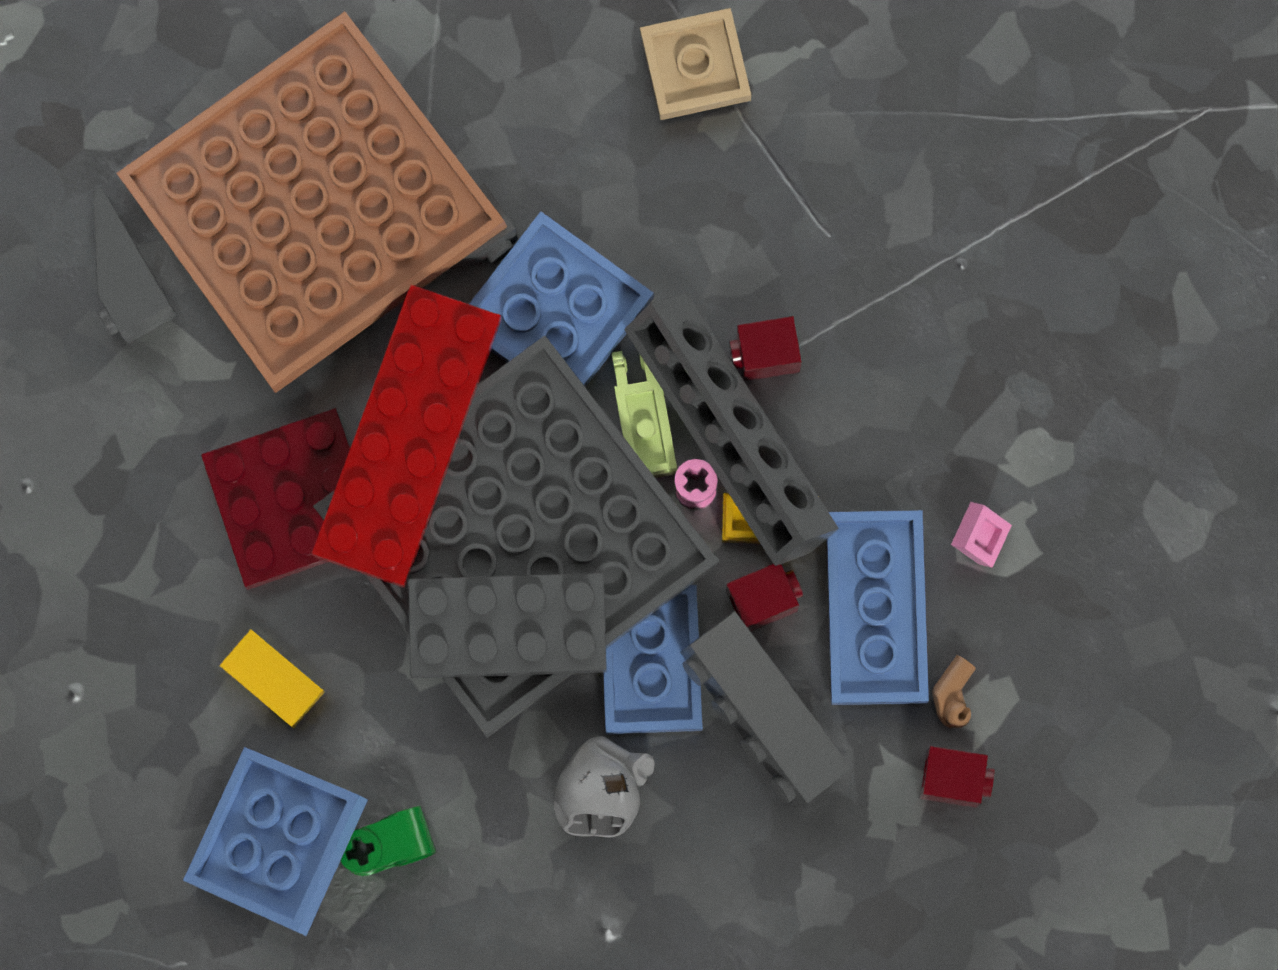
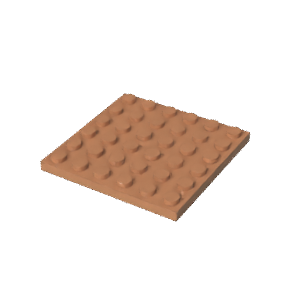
M345 11L117 172L119 178L275 393L405 301L410 284L423 288L507 228L503 218Z

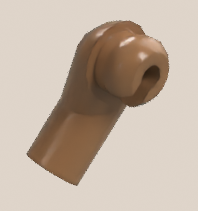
M956 655L932 689L937 717L949 728H962L971 719V710L966 707L962 688L976 668L959 655Z

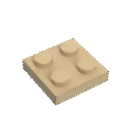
M731 8L640 27L641 40L660 120L751 101V91Z

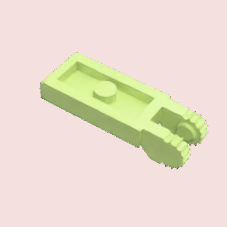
M622 351L612 352L617 383L614 391L623 437L655 478L675 475L678 469L662 388L640 354L641 368L644 370L646 381L628 384L626 358L623 356Z

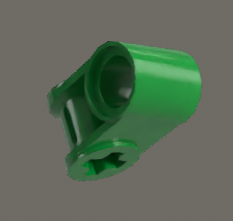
M417 806L384 817L376 823L354 830L341 858L342 865L353 874L364 877L393 867L411 864L436 854L437 851L422 807ZM362 841L368 847L374 846V852L368 854L369 863L366 865H362L357 859L350 858V855L357 851L356 843Z

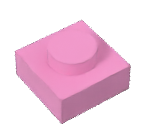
M970 502L951 545L979 565L993 568L1012 525L985 505Z

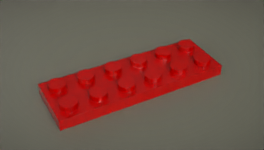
M410 284L312 551L313 557L405 588L500 326L501 315Z

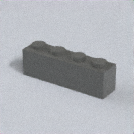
M736 612L724 618L680 651L685 659L682 664L688 676L698 686L704 684L715 699L711 703L717 715L727 725L733 723L744 738L741 740V746L745 753L756 764L762 762L773 777L770 780L771 787L783 802L787 804L791 802L795 808L807 804L852 769Z

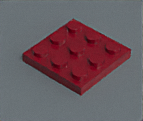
M336 408L201 454L244 586L247 590L328 562L312 555L324 521L313 506L335 491L350 451V446Z

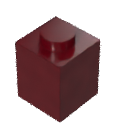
M794 316L737 325V340L729 341V348L735 368H742L744 381L800 372L802 361Z
M771 564L726 584V593L733 609L750 632L796 613L799 608L797 599L803 596L802 589L793 570L784 572L781 564L777 566Z
M930 746L926 751L919 799L977 808L982 802V796L990 798L992 793L995 769L986 768L988 755Z

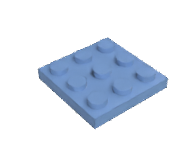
M540 212L469 304L501 315L502 320L490 351L506 363L545 335L586 387L627 334L624 329L653 300L654 293L543 212Z
M244 747L183 881L307 936L368 800L358 794Z

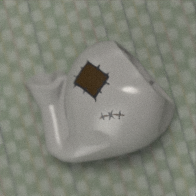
M597 736L583 743L566 764L554 790V812L564 832L581 837L600 836L608 838L623 834L630 827L639 812L641 794L638 787L643 786L647 781V776L653 774L654 757L647 753H630L604 736Z

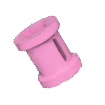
M700 459L688 460L680 465L676 471L674 480L676 498L683 506L689 509L705 508L716 497L717 474L708 462ZM701 476L705 478V491L703 493L699 489H694L691 493L687 491L688 477L695 481Z

